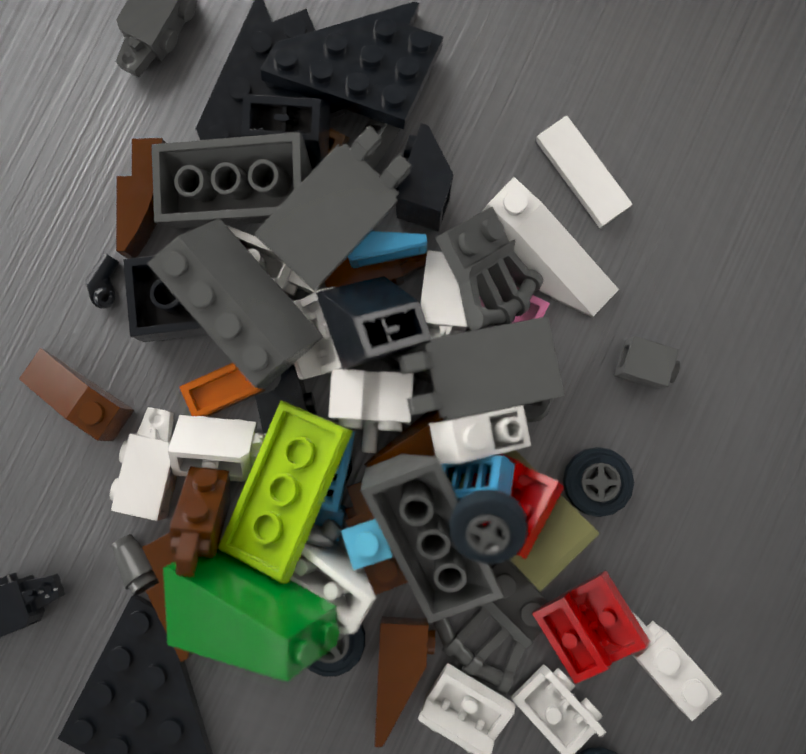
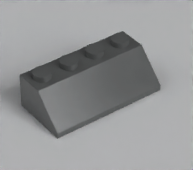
M302 133L151 144L154 223L173 228L200 227L219 218L226 225L264 223L313 171Z
M220 218L177 236L147 263L255 388L265 389L324 337Z
M401 454L365 468L361 493L429 623L504 597V593L490 564L470 560L458 551L452 541L450 519L459 499L439 457Z

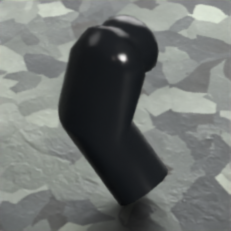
M104 252L85 281L90 300L98 308H108L115 301V292L110 277L120 263Z

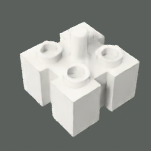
M332 369L329 418L338 421V425L347 429L363 430L361 451L363 453H377L379 430L402 432L403 425H411V415L409 414L407 399L412 397L413 373L401 375V373Z

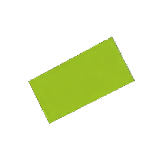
M281 400L218 549L281 583H289L353 431Z

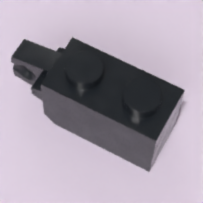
M15 572L0 578V637L41 621L45 612L44 607L65 595L58 573L38 578L30 575L18 579Z

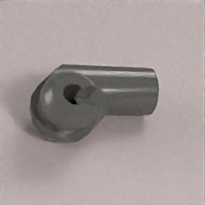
M331 519L325 520L322 526L314 524L306 543L326 548L337 544L336 539L342 535V527Z

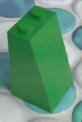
M217 549L215 558H199L193 577L176 575L177 566L175 562L163 567L167 643L169 646L288 682L337 645L339 626L337 624L336 605L292 580L289 583H281Z

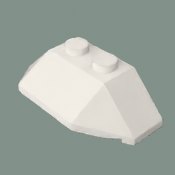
M309 543L305 544L290 580L336 605L339 634L355 633L376 599L364 568L353 570L348 553L336 544L328 548Z

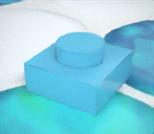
M375 519L341 530L353 570L393 557L392 551Z

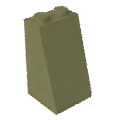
M516 450L503 453L538 472ZM449 473V480H450L451 484H452L453 473ZM461 473L459 489H463L465 473ZM560 495L526 560L517 555L510 558V560L541 592L600 533Z

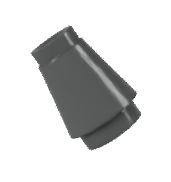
M132 534L118 539L111 545L125 589H130L135 596L159 583L142 546L134 539Z

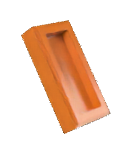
M234 363L179 386L191 416L209 417L266 391L265 389L255 388Z

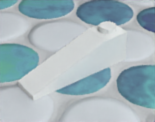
M515 177L482 210L484 211L493 206L508 240L512 241L515 239L514 252L529 270H535L542 275L543 284L539 290L540 292L551 296L552 299L593 317L619 290L546 206Z

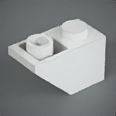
M523 405L429 424L435 455L439 457L441 463H463L531 446Z

